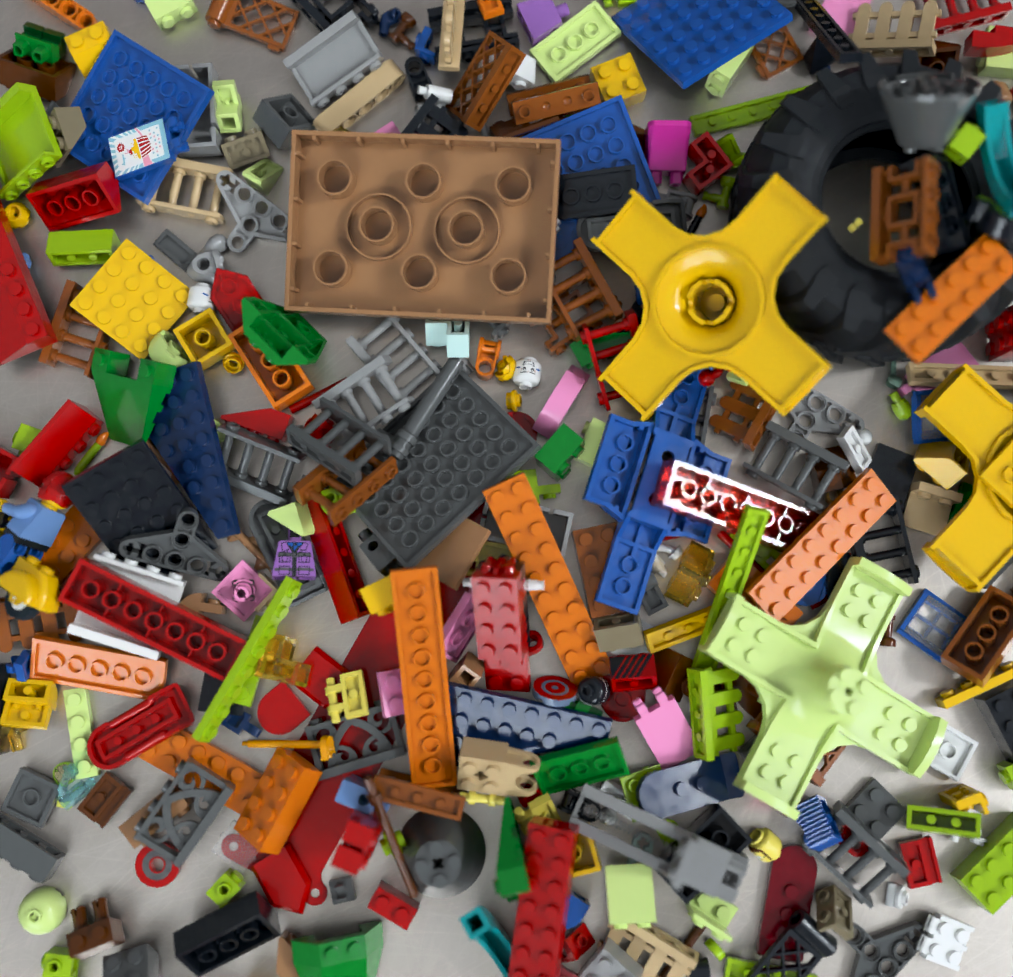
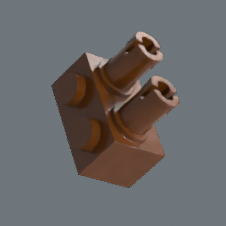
M106 897L92 901L96 921L91 925H88L86 906H80L70 911L74 926L72 933L66 935L70 958L84 960L125 943L122 921L110 917Z

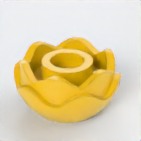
M12 202L4 208L13 229L23 228L30 221V210L23 203Z
M503 355V359L497 363L495 376L499 381L512 379L516 367L515 359L510 355Z

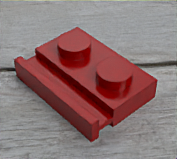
M926 835L922 838L917 837L897 842L900 857L907 863L911 872L905 877L908 888L915 889L933 885V883L937 882L942 883L931 836Z

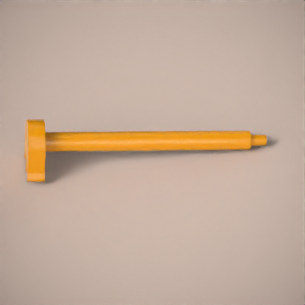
M327 735L322 736L320 741L248 740L242 742V746L249 748L320 749L321 761H328L329 758H332V754L336 753L333 737Z

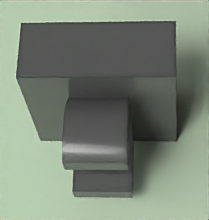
M352 875L329 881L333 905L356 900Z

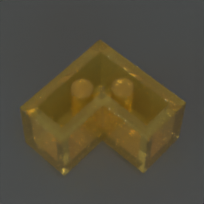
M691 540L682 554L677 570L668 582L664 596L687 608L692 601L696 602L702 592V586L706 588L712 576L709 574L716 563L713 561L715 551Z
M275 634L266 645L264 655L258 660L254 676L306 688L311 665L292 661L297 639Z

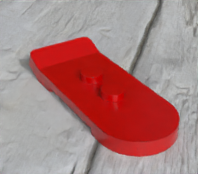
M172 683L150 695L146 700L121 715L97 727L91 733L87 743V752L91 762L98 768L105 770L119 768L181 730L193 725L195 717L180 686L177 683Z

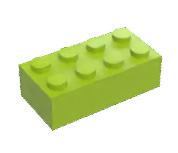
M1013 812L985 838L987 842H984V846L978 845L950 873L978 905L992 915L1013 896Z

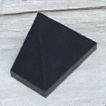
M818 37L815 38L803 55L810 75L837 62Z

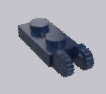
M913 247L897 250V262H894L907 293L910 292L914 303H922L921 293L918 289L924 287L930 299L936 298L935 286L922 257L919 258L912 254Z

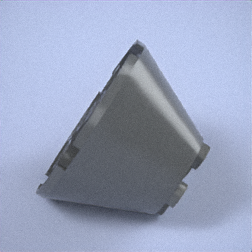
M940 72L895 75V80L887 82L888 78L882 79L878 83V91L897 144L903 147V152L916 153L918 149H928L929 152L933 153L942 152L943 147L947 145L980 93L982 83L973 77L965 76L964 80L953 79V73Z
M419 811L406 822L401 831L407 846L402 848L403 855L418 892L434 898L452 897L467 890L477 880L484 866L486 847L483 833L471 816L462 811L461 820L457 821Z

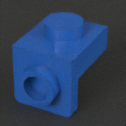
M427 26L424 27L422 33L419 32L416 36L415 57H419L425 65L431 64L435 66L436 53L429 50L434 40L433 29Z

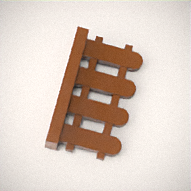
M730 381V386L735 393L733 397L723 396L720 399V406L725 411L722 416L712 415L709 423L714 428L713 432L715 434L726 433L734 437V442L739 444L742 441L745 449L754 452L766 430L765 426L773 418L776 409L749 384L748 386H743ZM741 395H745L755 401L751 406L739 401ZM731 413L744 418L742 425L728 419Z
M0 597V651L3 653L10 652L14 646V641H21L24 648L31 649L32 638L35 635L60 639V634H67L68 626L74 622L78 610L65 603L59 606L57 613L64 612L67 627L61 628L58 626L56 613L50 614L40 611L37 616L41 615L43 630L35 631L33 618L26 621L17 620L20 634L12 635L9 620L14 618L10 617L5 610V597ZM68 633L71 641L78 642L82 639V637Z

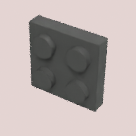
M21 767L0 810L41 829L45 826L64 785H60L56 781L31 769Z
M873 777L845 805L881 839L907 812Z

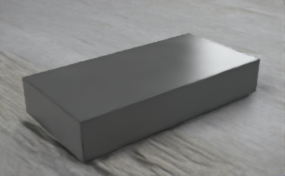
M167 228L153 243L158 250L185 272L189 263L197 255L195 251Z

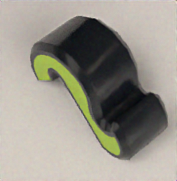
M981 194L974 196L964 213L965 218L969 222L978 224L980 230L987 236L997 241L1013 243V218L1005 215L999 205L989 197Z

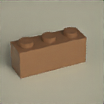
M178 783L171 793L181 790ZM161 792L155 798L159 800L164 793ZM189 797L173 802L171 806L172 819L177 815L181 818L191 810L189 806L194 802V799ZM153 800L118 827L134 849L141 844L143 847L146 846L142 842L133 839L137 832L134 830V827L141 817L146 819L150 814L147 809ZM163 805L160 807L156 815L163 816ZM153 823L149 826V834L152 837L156 833L154 831L160 828L158 823Z

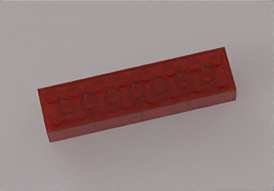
M677 459L662 462L651 505L736 535L746 505L767 509L770 515L760 544L780 552H784L820 515Z

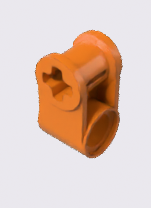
M480 337L475 364L476 375L480 380L487 381L494 376L501 350V340L495 342ZM482 365H488L491 367V370L483 373L479 368Z

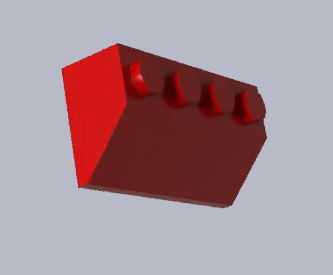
M107 161L37 182L25 194L50 232L121 212L119 181L115 179L114 172Z
M68 399L10 466V469L36 486L42 487L44 477L55 471H65L72 465L75 456L86 449L87 442L101 431V426L104 422L85 406Z

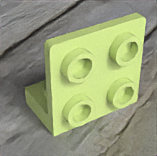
M699 892L687 905L685 903L689 911L687 914L692 917L691 921L700 928L708 927L712 931L711 934L722 942L724 939L730 943L732 942L733 937L727 930V927L738 910L736 905L730 904L716 896L713 898L702 892Z

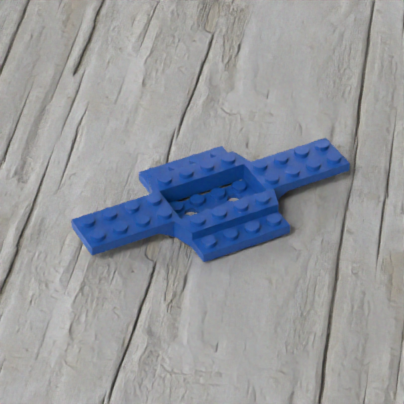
M713 367L696 370L684 378L654 411V415L650 418L649 422L631 421L613 413L609 414L582 498L585 501L599 505L602 510L618 521L594 601L633 615H638L656 553L664 537H686L702 544L708 543L732 459L712 452L695 438L696 422L707 387L699 383L698 375L702 370H712ZM652 433L654 437L631 510L627 511ZM664 451H669L673 456L670 464H666L662 460ZM652 493L657 494L660 498L657 506H652L649 503V496Z

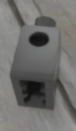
M369 528L359 533L358 537L363 542L359 547L378 572L386 577L390 575L391 569H401L404 567Z

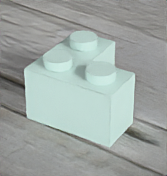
M425 319L426 346H447V357H458L460 359L469 357V321Z

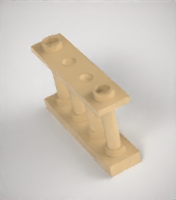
M176 158V161L173 162L169 169L174 174L168 202L155 201L158 189L149 205H146L137 198L135 201L142 207V210L149 213L159 211L204 220L205 223L214 226L218 223L225 225L226 220L218 213L222 193L217 183L215 184L209 211L197 209L203 181L210 179L216 182L217 174L223 170L234 172L231 168ZM185 175L195 178L188 207L176 205L182 178ZM230 175L228 177H222V180L224 181V183L222 184L223 186L227 183L233 184L229 180L231 177Z

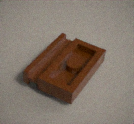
M107 771L77 809L93 822L98 823L103 829L134 790L129 789L125 786V783Z

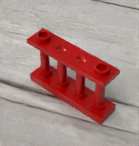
M945 0L949 17L943 19L937 17L934 31H937L938 37L1002 21L1013 8L1011 2L1001 4L998 0H988L989 7L981 9V7H978L976 0H966L969 12L961 14L957 11L954 0Z
M633 309L624 311L625 318H622V321L589 331L586 323L581 324L583 331L579 332L583 345L587 344L600 390L599 393H596L600 406L604 405L606 411L611 410L609 401L623 396L616 390L606 393L604 383L598 380L603 372H600L597 360L619 354L632 340L639 328L637 315ZM622 330L629 331L631 339H628V342L595 352L592 339Z

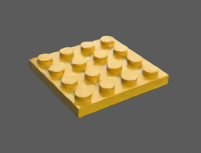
M126 238L69 305L141 360V358L146 359L149 356L148 348L153 337L162 330L169 332L188 309L187 300L190 288Z

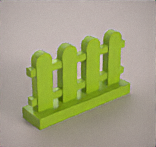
M724 664L722 668L713 670L711 666H706L704 669L697 667L687 668L694 757L706 762L715 760L714 757L719 756V751L730 749L732 752L738 751L737 747L745 742L744 734L736 731V725L743 721V713L734 709V703L740 701L742 693L739 689L733 688L732 681L737 680L740 674ZM724 683V690L714 692L715 684ZM726 705L727 711L716 714L715 707ZM728 727L727 734L717 735V729Z

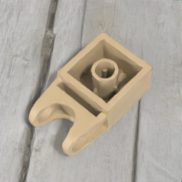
M464 737L459 756L457 789L500 796H531L537 790V781L528 774L539 770L540 759L534 753L509 747V743ZM526 760H531L535 763V765L529 766L525 765L523 762ZM528 783L532 785V788L524 789L520 784Z

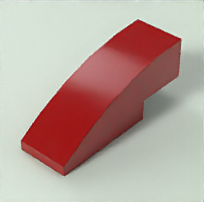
M996 25L990 32L973 30L965 39L963 56L978 58L1012 53L1013 27Z

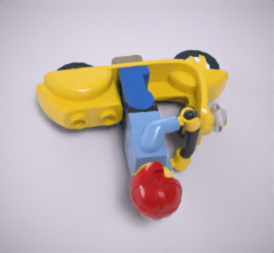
M55 471L44 477L42 480L43 486L39 487L37 494L38 498L42 500L32 497L25 504L14 505L0 498V588L7 592L4 603L5 610L10 617L16 620H31L40 611L53 614V612L57 613L60 606V601L57 600L60 596L59 579L54 575L55 571L52 568L40 565L44 552L46 553L49 547L52 546L66 518L65 514L59 509H67L73 505V502L61 488L62 483L74 477L65 471Z

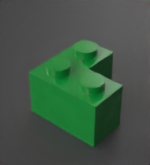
M563 423L534 456L537 465L555 481L558 482L560 478L564 480L571 472L570 461L574 457L577 459L585 450L583 447L585 445L584 439Z

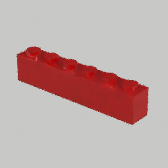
M311 499L307 504L315 532L310 537L342 625L371 614L360 592V589L365 586L342 521L333 526L330 523L328 514L323 511L321 505Z

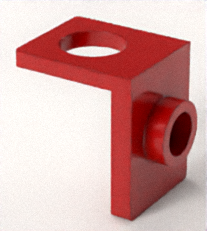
M585 923L578 925L564 939L563 948L567 956L562 954L561 963L577 961L595 943Z

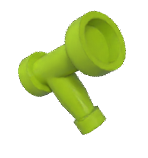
M722 176L720 179V185L723 187L722 193L716 194L704 191L702 200L716 202V208L728 210V200L735 178Z

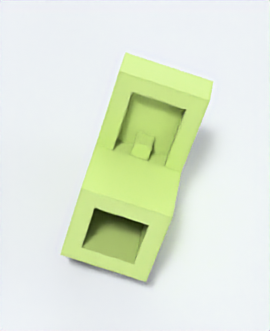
M234 79L213 81L212 88L215 92L214 96L217 103L215 115L220 133L242 132V103Z

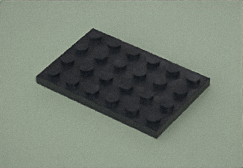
M143 438L61 485L63 491L109 551L117 554L116 558L123 561L125 557L120 554L119 545L125 536L174 529L179 512L183 508L191 507ZM187 513L182 516V521L187 524L195 520L192 514ZM199 518L195 536L212 550L218 547L217 542ZM178 534L175 540L183 544L188 541V537L185 534ZM129 543L126 546L127 551H131L134 548L133 543ZM141 543V546H140V549H139V554H141V555H142L143 547H144V545H145V544H142V543ZM149 548L146 554L148 557L155 558L159 555V551L155 548ZM172 554L168 558L171 563L175 564L182 560L178 554ZM138 561V565L145 568L147 565H151ZM155 566L161 569V573L167 575L169 572H176L175 570Z

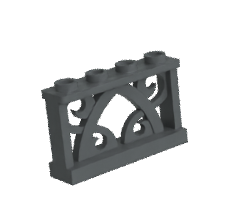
M377 700L373 702L374 706L369 707L370 715H368L367 721L360 718L347 720L344 712L340 714V721L344 722L338 730L332 725L331 719L323 721L321 717L309 721L310 725L304 728L308 740L318 741L317 733L319 730L328 729L330 732L329 736L333 737L336 751L335 754H332V758H329L328 767H324L323 761H321L320 749H311L315 767L323 772L318 781L406 755L407 748L397 716L389 717L388 725L383 730L378 729L377 727L382 724L383 718L381 721H375L374 719L376 713L382 712L381 701ZM351 725L360 727L372 734L363 746V756L358 757L355 750L351 747L339 745L342 737ZM391 728H393L397 746L394 747L385 735ZM374 739H377L378 741L374 744L378 746V749L371 751L369 744ZM338 750L347 751L349 753V758L347 760H343L341 758L342 752L337 753Z
M191 756L187 761L181 760L174 771L177 773L173 781L168 779L161 789L164 793L159 800L157 798L153 800L147 809L150 814L146 819L141 817L134 827V830L137 832L133 839L142 842L166 857L178 868H181L234 792L236 784L222 778L194 760ZM189 772L198 773L201 778L200 787H195L196 782L193 777L191 783H185V775ZM206 779L222 788V790L204 788ZM178 783L181 790L171 793ZM195 797L194 810L201 820L199 822L184 820L174 825L171 810L172 803L184 798ZM200 797H204L202 802L208 803L207 808L202 809L199 807ZM163 805V816L156 815L160 807ZM153 823H158L160 828L154 832H162L166 829L167 834L154 838L149 834V826ZM188 826L190 828V833L184 834L183 829L178 833L177 830L181 827ZM170 838L179 851L176 852L163 844V842Z

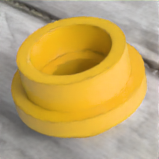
M230 352L224 356L222 364L227 372L234 374L244 368L245 362L240 354Z
M517 390L506 393L507 409L513 410V412L518 411V408L522 406V396L517 393Z

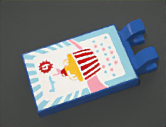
M176 116L169 117L168 119L161 117L108 137L115 179L123 181L176 161V154L190 151L188 142H182L180 137L172 139L171 136L173 133L185 131L184 122L182 120L177 121Z

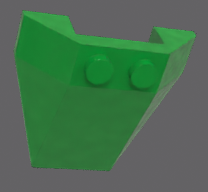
M244 297L241 300L243 332L249 338V343L265 354L264 357L268 362L274 365H307L316 363L327 340L300 313H290L285 311L283 306L256 297Z
M377 920L359 924V932L320 941L316 940L314 934L291 939L292 960L299 977H376L384 945L382 921Z

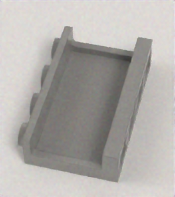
M351 10L282 61L293 72L310 99V105L315 108H323L330 103L329 99L334 95L340 96L347 91L346 87L351 83L356 84L363 80L365 73L370 70L373 72L382 66L381 62L385 58L358 14Z

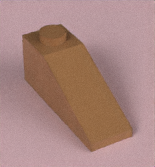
M468 651L450 672L448 681L473 687L482 677L484 662L478 660L475 655Z

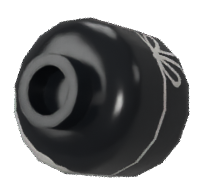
M600 676L583 678L577 688L579 699L584 704L590 706L604 704L610 697L611 692L607 680Z

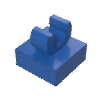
M23 650L19 656H12V664H6L7 673H16L17 681L26 682L30 676L31 650Z

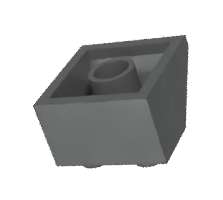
M292 94L262 99L252 118L279 150L291 147L292 130L315 129L313 117Z

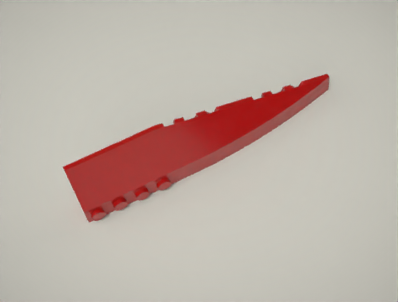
M0 200L1 366L58 342Z

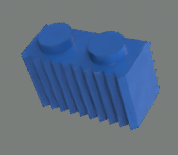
M816 794L798 803L796 810L800 814L796 821L802 826L804 831L803 840L809 848L820 852L843 841L824 797Z

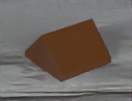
M665 648L654 653L657 686H660L666 697L672 694L676 702L680 703L683 697L681 682L687 676V668L692 666L693 660L672 649Z

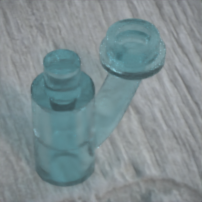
M72 763L63 766L65 772L58 786V800L66 810L71 809L91 791L90 788L96 784V781L89 777L86 781L80 780L68 790L70 778L74 780L77 777L76 775L79 774V771Z

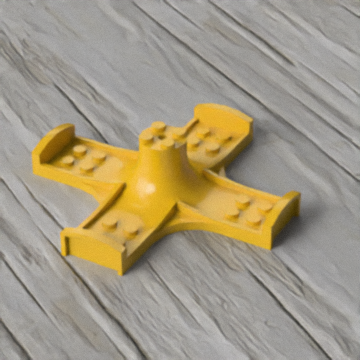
M777 173L774 174L732 223L721 231L705 236L688 234L677 228L654 208L644 196L632 189L629 192L632 195L629 201L598 238L593 237L591 241L622 268L640 289L644 305L642 322L632 340L600 375L598 380L600 382L607 381L642 414L640 419L647 421L681 381L692 372L707 367L727 369L742 378L782 416L787 415L826 375L833 365L824 360L796 335L779 316L775 302L777 279L790 260L829 219Z

